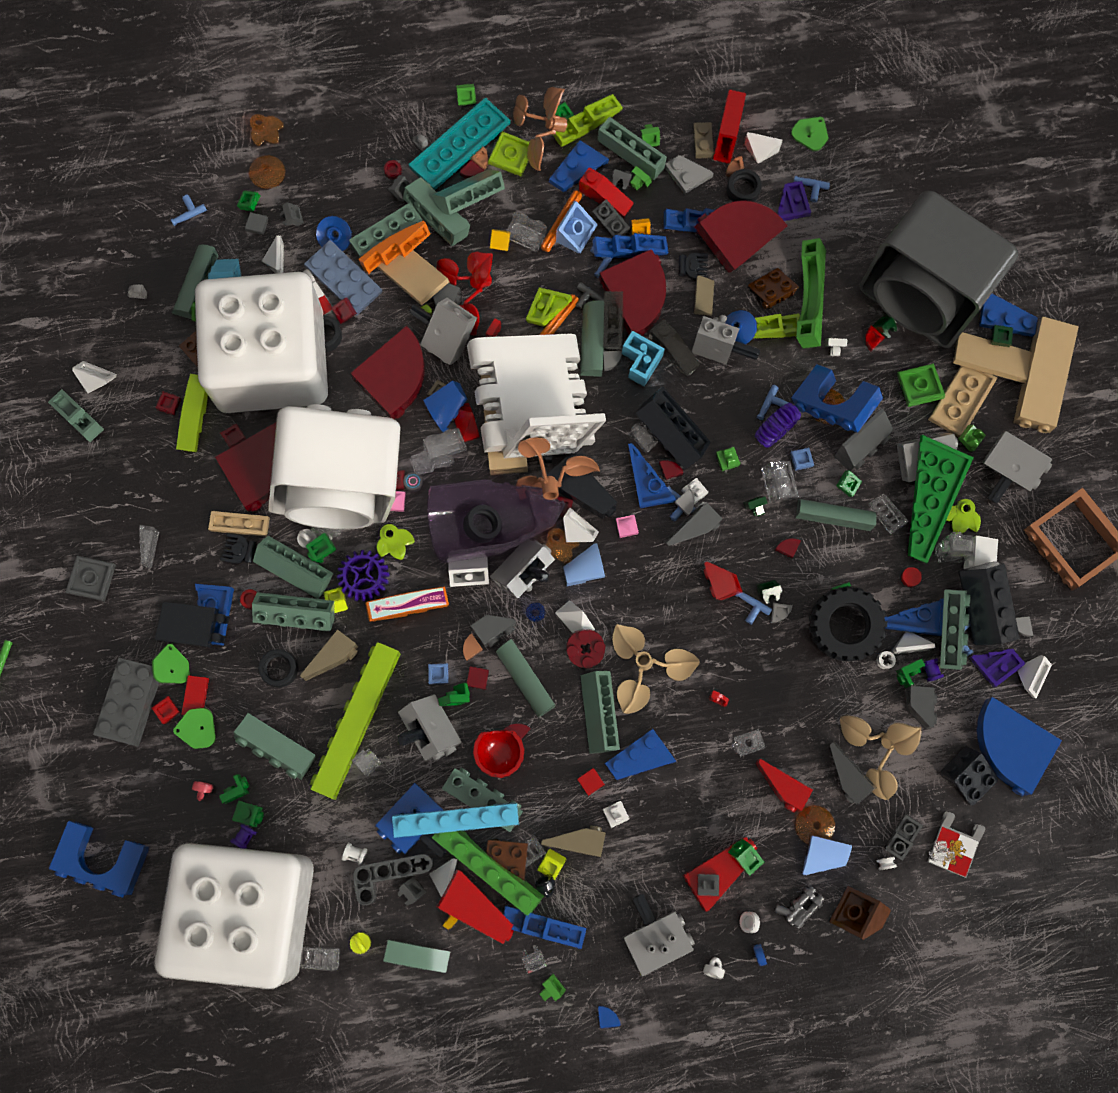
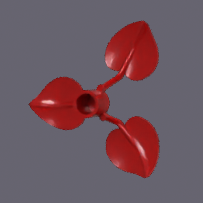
M473 252L468 256L467 268L472 273L471 276H457L459 268L453 260L448 258L438 260L436 269L448 278L450 284L456 286L457 280H470L471 286L477 289L464 301V305H459L477 317L470 334L473 336L477 335L479 312L473 304H468V302L479 292H482V288L488 287L492 283L490 275L492 253Z

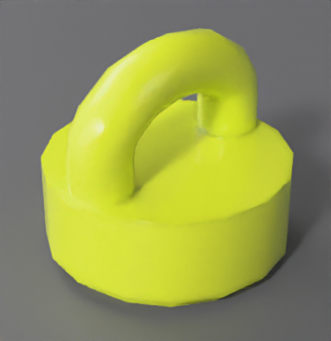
M364 932L355 934L350 940V947L357 954L367 952L371 946V939Z

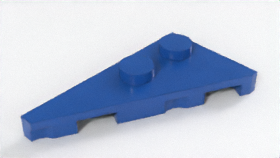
M632 443L628 444L640 508L675 502V496L658 477L651 465L643 458L639 450Z
M944 598L930 604L921 605L918 608H911L899 612V614L885 617V621H887L885 629L942 636Z

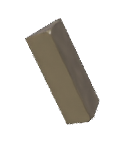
M698 275L695 286L694 314L712 316L714 281Z

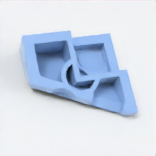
M597 543L591 545L563 567L567 586L582 584L589 580L605 577Z
M811 836L802 874L809 875L846 866L852 845Z

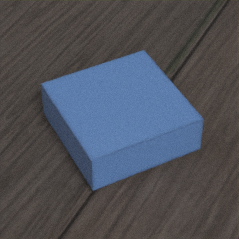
M809 447L790 452L795 471L814 466Z
M448 663L428 664L429 685L449 684Z

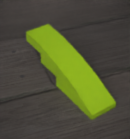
M612 94L584 107L583 112L568 119L565 132L556 131V134L553 136L559 145L563 147L594 130L609 117H613L620 112L623 107Z
M800 313L787 316L776 314L755 318L757 331L753 338L796 336L797 321Z
M190 374L179 424L176 447L178 450L197 452L199 433L202 432L203 414H206L208 394L199 383L197 374Z

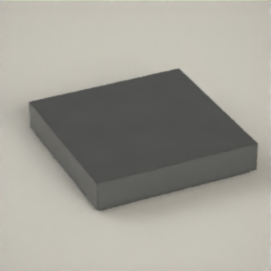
M76 556L65 593L105 602L116 565L114 563Z

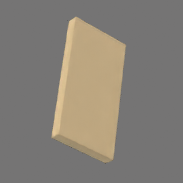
M414 250L405 258L399 254L387 266L383 263L377 266L380 271L420 305L426 303L449 283L447 277Z
M962 332L957 338L953 363L1026 383L1029 374L1031 351L1013 346L991 345V340Z
M960 366L945 391V398L940 399L928 420L959 438L967 426L971 424L997 377L986 372Z

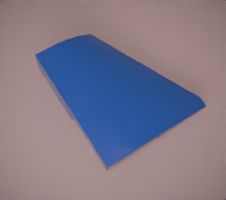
M451 381L423 401L440 430L445 433L448 431L447 426L452 418L457 417L459 409L467 401V397L460 383Z

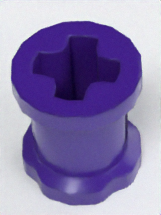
M938 658L924 662V668L928 677L926 679L927 682L944 677L937 663L939 661Z
M242 823L240 831L235 838L231 839V842L239 848L247 849V844L257 832Z

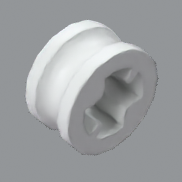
M885 651L877 656L876 663L881 669H889L895 665L896 658L893 653ZM882 656H888V661L890 662V664L887 663L884 665V660L882 659Z
M895 857L876 860L880 864L878 869L885 870L897 867L893 862Z

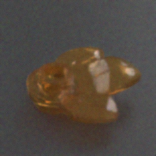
M256 114L250 119V127L252 128L251 139L257 146H260L264 140L278 144L279 134L277 130L283 128L284 124L277 117H264L263 115ZM259 120V121L262 122V124H261V125H257V124H256V121Z
M553 528L547 534V543L545 545L551 549L552 552L550 554L554 558L557 557L561 562L570 563L572 548L578 547L580 543L566 542L565 532L560 528ZM554 535L559 537L558 541L553 539Z

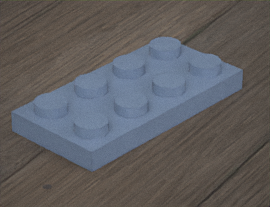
M331 240L304 263V266L340 301L348 298L357 313L355 316L360 314L382 293V289Z

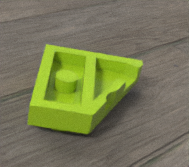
M539 288L526 321L544 327L572 301V296Z

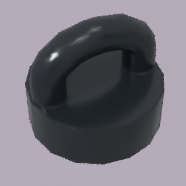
M547 874L536 881L535 888L540 893H543L546 898H549L554 893L556 881L552 875Z

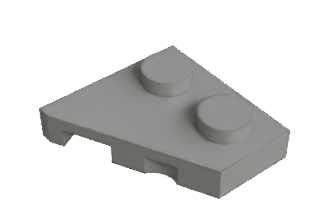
M681 155L665 164V169L684 194L713 177L712 171Z

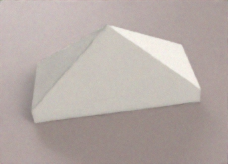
M747 132L744 145L755 161L760 163L779 152L782 140Z
M276 236L262 260L275 274L283 273L284 243L281 236Z
M85 361L74 366L72 370L87 393L109 383L117 375Z
M571 508L567 510L563 517L566 542H593L599 531Z
M570 600L555 612L572 633L582 629L595 630L585 613Z
M906 631L891 650V653L904 654L930 651L935 648V644L912 632Z
M1042 655L1026 662L1024 666L1017 670L1025 690L1033 698H1037L1052 666L1047 658Z
M451 859L429 874L441 897L454 875L458 859Z

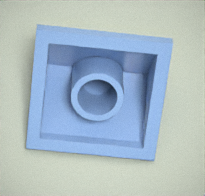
M577 201L572 203L558 226L556 242L577 253H581L598 224Z

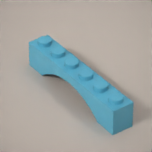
M515 802L455 810L392 815L394 838L519 824L517 803Z

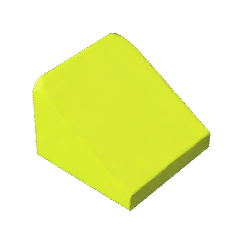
M343 587L324 592L325 600L334 601V613L348 609L345 594L342 592Z
M549 849L537 871L544 875H552L555 880L566 858Z

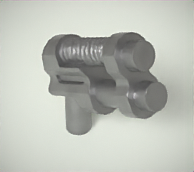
M811 885L802 890L803 894L797 900H792V907L790 909L778 904L775 907L774 912L786 916L785 920L792 926L795 925L798 929L802 928L805 925L804 922L818 908L820 909L823 906L822 902L825 900L820 894L814 895L816 890ZM810 899L813 903L805 910L802 906Z

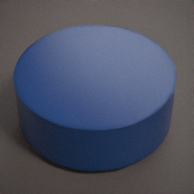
M761 944L755 945L753 949L758 964L760 966L767 965Z

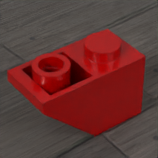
M704 563V574L707 579H710L712 585L710 591L714 598L724 600L743 593L736 574L713 563Z

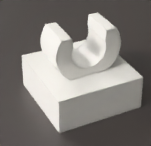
M825 339V346L831 347L830 356H840V347H847V339Z
M697 478L681 490L683 494L688 489L692 492L694 504L708 494L706 488Z
M621 801L603 809L611 828L629 820Z

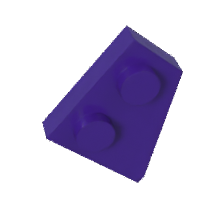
M802 181L787 183L783 187L778 215L784 221L811 215V209Z
M1014 649L973 655L969 658L993 688L997 687L1025 665V662Z

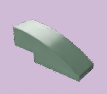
M62 389L48 401L89 442L104 430Z
M389 939L383 961L446 973L451 951Z

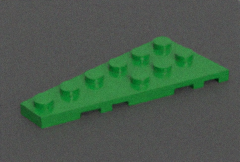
M920 435L908 556L928 563L974 457L924 435Z

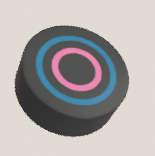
M416 472L408 473L404 477L405 488L410 492L419 491L423 486L421 475Z

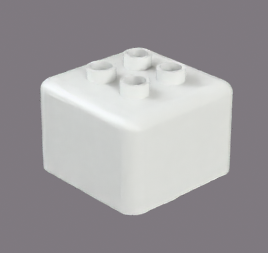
M288 272L206 279L198 283L195 288L198 380L221 412L234 413L269 410L288 406L303 407L312 404H322L326 400L328 384L323 309L313 283L307 274L303 272Z
M320 404L308 405L307 408L293 406L282 408L277 415L269 512L285 515L289 520L299 524L327 529H358L370 526L371 524L384 523L396 495L400 441L399 423L389 417L372 416L369 411L362 409H351L347 413L331 411L330 407Z
M190 843L179 846L172 856L155 956V969L158 974L165 978L273 989L293 980L300 968L314 871L312 861L307 856L299 854Z

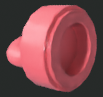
M200 781L193 782L192 790L198 791L197 800L202 801L205 793H212L213 785Z

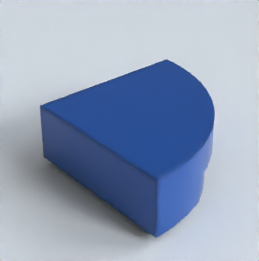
M598 1006L600 1028L621 1026L620 1020L614 1011L605 1006Z

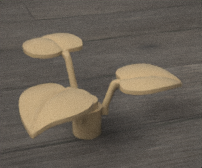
M617 624L613 633L615 652L623 659H630L635 654L636 663L639 668L637 683L634 680H626L618 687L617 699L622 712L625 714L637 712L648 703L650 690L647 686L640 684L642 682L643 670H649L653 663L667 667L666 672L671 679L682 681L691 676L700 663L699 659L686 650L673 649L665 654L666 663L659 662L656 659H652L648 652H638L645 645V638L640 630Z
M842 716L840 718L842 733L850 744L863 746L867 740L881 738L883 747L888 749L878 766V770L871 768L867 771L866 776L877 787L873 793L881 799L889 800L896 793L898 784L893 774L889 771H882V767L890 753L894 750V747L901 755H910L916 750L921 738V727L893 723L888 727L887 733L881 732L878 735L869 736L871 727L866 721L855 716Z

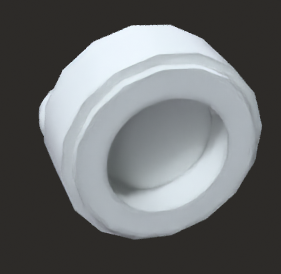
M304 529L299 531L297 541L302 548L307 549L306 545L316 539L317 536L312 530Z
M744 912L741 915L739 922L741 929L747 933L757 932L760 926L758 915L755 912Z
M717 957L712 958L709 965L705 964L703 970L705 975L716 979H723L725 973L721 969L722 964Z

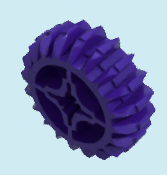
M792 403L781 406L756 431L755 437L757 441L765 448L772 446L793 428L801 418V413Z
M364 550L360 551V555L354 551L353 558L349 555L346 556L348 562L341 561L344 568H338V571L343 573L337 575V579L342 580L338 585L343 587V593L348 592V598L354 596V600L358 601L361 596L362 601L366 602V596H369L372 601L374 600L373 594H376L378 597L380 596L379 589L382 591L386 590L382 584H389V581L385 578L389 577L390 574L389 572H384L388 569V566L383 565L385 561L383 558L379 559V554L377 553L372 557V551L370 550L367 552V555H365ZM361 562H369L368 564L366 563L363 567L355 566L356 564ZM374 565L378 568L379 572L377 581L371 576ZM350 571L355 575V580L353 581L354 585L352 587L349 585L348 575ZM366 572L368 578L361 579L359 574ZM365 584H369L372 586L365 590H358V588L361 589V587Z

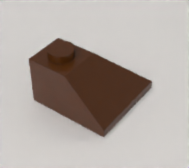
M848 886L830 923L864 940L883 928L891 909L881 901Z

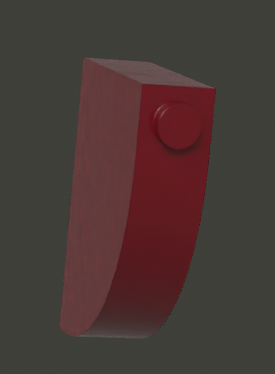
M736 201L719 207L709 215L704 213L697 219L699 223L694 226L727 272L730 273L784 230L787 224L776 212L762 204L751 201Z
M652 249L600 272L599 281L628 335L634 331L643 336L657 322L663 309L666 297V279L660 265L661 260L657 254H654Z
M406 326L351 372V376L357 385L389 418H400L421 390L425 375V364L420 344L414 333Z
M277 422L215 457L248 512L258 510L270 498Z

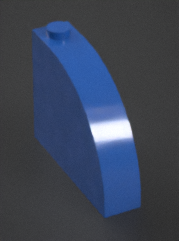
M994 697L986 699L980 710L977 722V739L982 755L996 776L1012 787L1014 793L1020 796L1032 795L1062 740Z

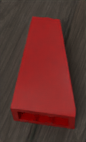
M729 89L713 157L715 161L729 164L731 162L746 93Z
M747 837L742 838L748 843H750L755 850L757 849L752 839L748 840ZM734 843L683 875L705 912L712 908L744 871L739 863L728 853ZM698 874L719 875V896L697 895Z
M456 869L436 907L502 944L505 941H509L514 932L512 930L513 924L461 871Z

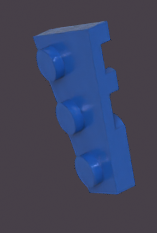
M579 141L551 176L549 183L565 192L580 181L589 167L596 171L601 165L604 166L609 163V159L584 142Z
M991 294L981 308L979 326L990 329L994 325L1013 327V333L1033 337L1036 334L1038 318Z
M195 584L196 591L198 592V606L219 609L218 614L229 616L234 588ZM216 623L214 633L226 636L228 624ZM212 642V645L224 646V644Z
M652 729L606 762L605 765L613 777L619 780L674 763L676 760Z

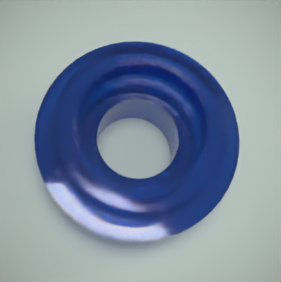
M531 603L526 609V616L532 622H539L545 616V608L540 603ZM538 610L539 615L534 616L532 611Z

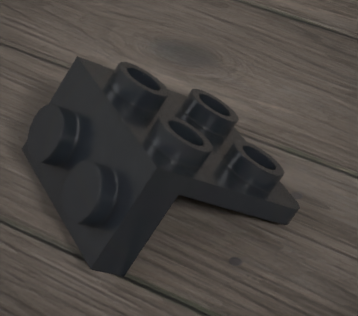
M968 746L960 750L939 772L942 778L956 785L967 803L972 806L998 781V777L982 753Z

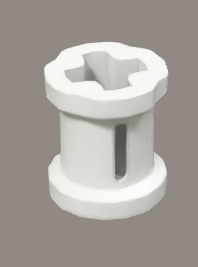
M348 842L342 860H350L362 866L368 849L354 847Z

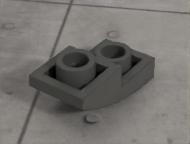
M607 199L593 210L594 214L613 236H624L631 230Z
M904 814L890 837L885 850L903 861L923 825L907 814Z

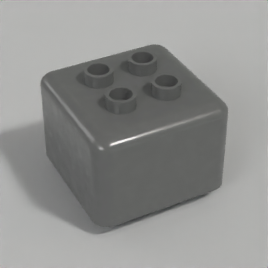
M924 191L882 243L859 286L866 296L878 303L898 324L915 333L926 336L941 347L949 348L979 312L1016 262L1018 250L1007 239L938 193Z

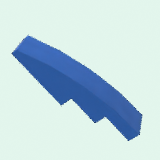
M707 208L703 211L685 209L682 212L666 209L664 211V229L697 232L694 228L699 223L697 219L704 213L709 215L715 210Z
M634 233L632 236L614 235L612 238L595 237L592 240L595 257L633 258L651 249L658 256L668 254L666 236Z
M504 906L503 915L513 924L512 930L582 949L587 928L534 913L527 916L519 909Z

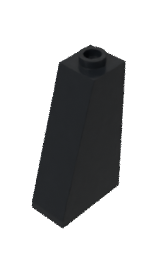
M571 453L546 475L553 476L558 481L562 467L566 466V460L575 456ZM564 472L561 487H558V493L573 500V502L601 519L606 516L610 517L616 512L617 501L591 473L581 476H570Z

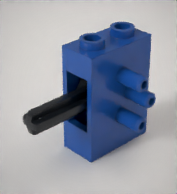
M414 783L375 825L378 828L376 832L384 840L388 837L393 842L392 848L399 854L401 852L407 854L420 839L439 858L447 853V850L432 838L433 834L394 838L392 815L444 811Z

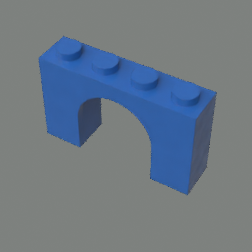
M816 364L792 396L795 406L799 412L809 413L817 419L822 418L832 425L837 424L847 431L852 430L858 433L883 399L880 388L863 381L847 401L837 405L826 404L823 402L824 397L834 385L836 379L832 369Z
M68 821L49 869L55 871L54 875L67 878V875L74 877L73 881L80 884L92 883L93 888L105 891V888L113 890L111 894L118 897L132 895L150 847L125 840L113 868L104 874H96L88 868L84 858L85 849L93 828L78 822Z

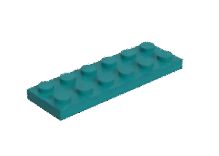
M485 97L408 164L409 168L436 190L468 162L477 151L485 147L510 125V119Z

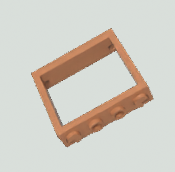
M1083 488L1024 529L1025 533L1029 536L1028 539L1037 546L1040 555L1048 560L1052 570L1060 575L1063 583L1067 584L1071 590L1080 587L1118 559V531ZM1072 502L1076 504L1114 551L1113 555L1081 578L1076 575L1038 527Z

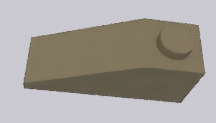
M337 629L301 673L300 677L307 681L345 663L348 659H353L358 652L356 650L358 648L357 644Z
M590 825V829L585 828L542 840L541 845L601 857L606 832H601V827Z

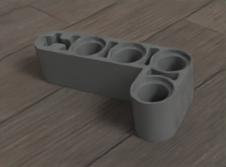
M422 854L357 867L353 873L357 901L361 905L373 904L377 898L376 882L430 872L434 867L432 857ZM422 858H425V861H429V865L426 866L425 870L423 867H415L416 872H413V859H415L414 863H421ZM404 861L409 864V870L405 874L399 871V865ZM383 865L389 869V874L386 877H381L379 874V869ZM362 869H366L369 873L366 881H362L359 878V872ZM364 890H369L372 894V898L368 902L362 899Z

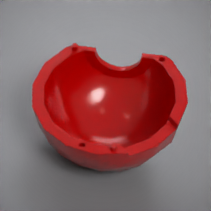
M514 730L485 731L480 733L476 739L473 754L475 762L482 772L491 777L502 778L510 776L518 770L523 761L524 746L522 739Z

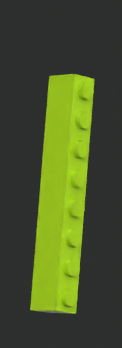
M377 642L376 646L371 647L368 654L370 657L368 664L363 665L360 672L362 677L359 682L355 683L352 689L353 697L351 701L348 700L345 704L344 711L346 712L344 717L338 720L335 727L337 732L334 737L330 738L327 744L329 750L326 756L323 755L319 762L320 770L311 779V790L336 800L401 655L398 650Z

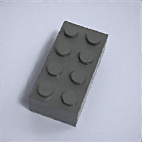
M118 658L93 735L139 747L159 682L153 677L152 666Z

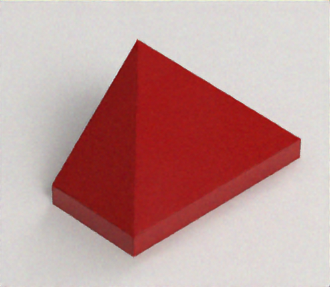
M465 403L459 409L457 417L454 418L462 443L480 438L472 409L469 403Z

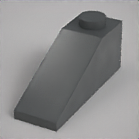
M702 502L663 543L670 546L709 533L710 531L713 532L720 526L719 522L722 518L707 502Z
M832 742L830 748L842 789L846 792L844 796L849 802L859 804L877 787L836 742Z

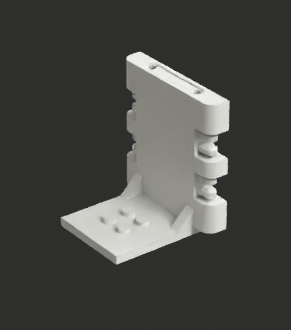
M575 334L480 337L469 341L467 349L471 369H477L479 375H490V378L479 380L481 386L475 390L476 404L483 405L486 411L496 410V414L485 416L487 422L480 428L484 452L503 451L504 458L525 457L519 453L518 443L522 440L536 437L547 439L550 442V450L546 453H541L542 456L573 454L582 446L592 445L595 442L594 433L606 422L605 413L585 415V409H574V406L584 403V398L587 395L585 381L579 380V374H568V371L578 369L577 364L580 361Z

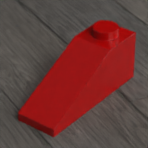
M590 167L579 181V192L599 204L607 199L623 218L634 204L605 176Z
M762 759L757 760L756 766L780 802L785 804L784 808L793 813L795 811H802L813 790Z

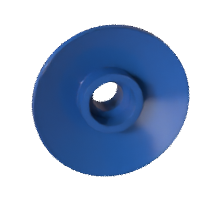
M326 217L320 221L316 229L317 241L321 247L329 240L342 251L346 250L350 245L349 239L352 238L351 229L347 222L340 217ZM334 231L338 232V237L334 236Z
M743 310L734 311L727 316L725 324L734 327L740 324L735 341L743 344L749 343L757 331V322L754 316Z

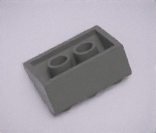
M881 408L862 426L858 433L855 432L842 444L834 455L850 472L854 468L858 470L865 463L863 459L867 456L871 458L878 451L877 446L880 444L884 446L891 439L889 435L892 433L893 428L885 411Z

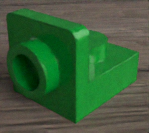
M327 533L321 534L306 545L309 558L313 562L323 563V558L336 550Z
M920 659L896 670L898 682L905 688L912 686L913 682L910 677L921 672L920 668L925 666L923 660Z
M461 683L455 685L453 691L446 692V696L438 698L439 706H459L470 702L468 684Z
M239 774L233 776L238 787L234 785L223 790L224 794L219 796L222 803L228 804L249 794L247 790L249 784L245 777Z
M238 801L232 820L257 827L258 824H261L264 816L263 808Z
M744 839L734 843L728 851L730 856L739 863L749 876L764 863L753 846Z

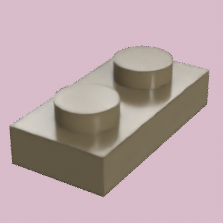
M694 123L695 158H713L712 123Z

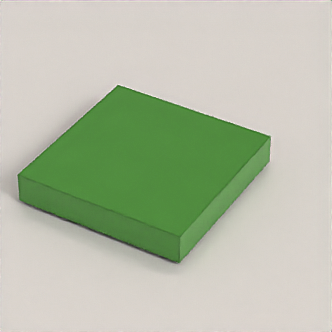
M934 364L897 373L908 407L945 398V393Z

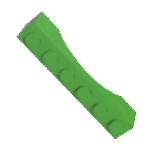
M820 238L802 241L801 258L804 296L802 311L797 321L796 335L802 348L821 346L826 249Z
M464 830L435 833L432 838L525 915H530L544 897L529 883L512 874L486 854Z

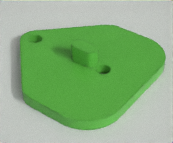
M822 117L801 119L791 131L794 140L812 151L820 150L828 140L825 121Z
M167 644L152 660L153 677L159 683L182 684L190 676L189 662L172 644Z
M207 708L190 709L176 725L173 732L194 749L209 747L215 742L216 738L213 714Z

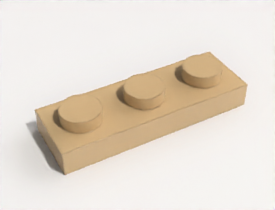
M211 511L208 530L212 532L267 537L270 518L268 516Z

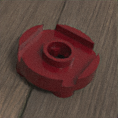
M577 630L567 640V655L570 661L578 667L592 668L600 663L604 657L605 644L601 635L595 630ZM590 644V652L582 653L581 645Z

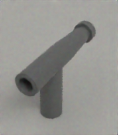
M582 282L577 286V289L584 293L575 304L577 308L581 309L590 297L596 301H606L605 307H609L611 303L609 300L607 301Z

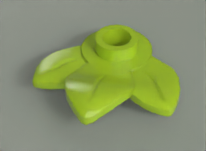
M962 499L955 506H952L946 520L952 521V530L955 535L964 533L968 528L977 532L981 524L980 516L975 512V504L969 499ZM964 505L969 507L967 512L963 510Z
M387 524L380 530L381 538L377 543V552L381 557L390 553L394 558L403 560L406 552L405 545L413 544L415 541L412 534L406 529H398L392 524ZM387 530H391L393 532L392 537L386 536Z

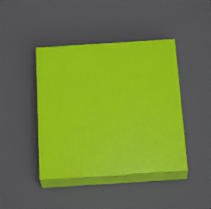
M501 132L488 160V164L521 176L528 162L527 151L529 141Z

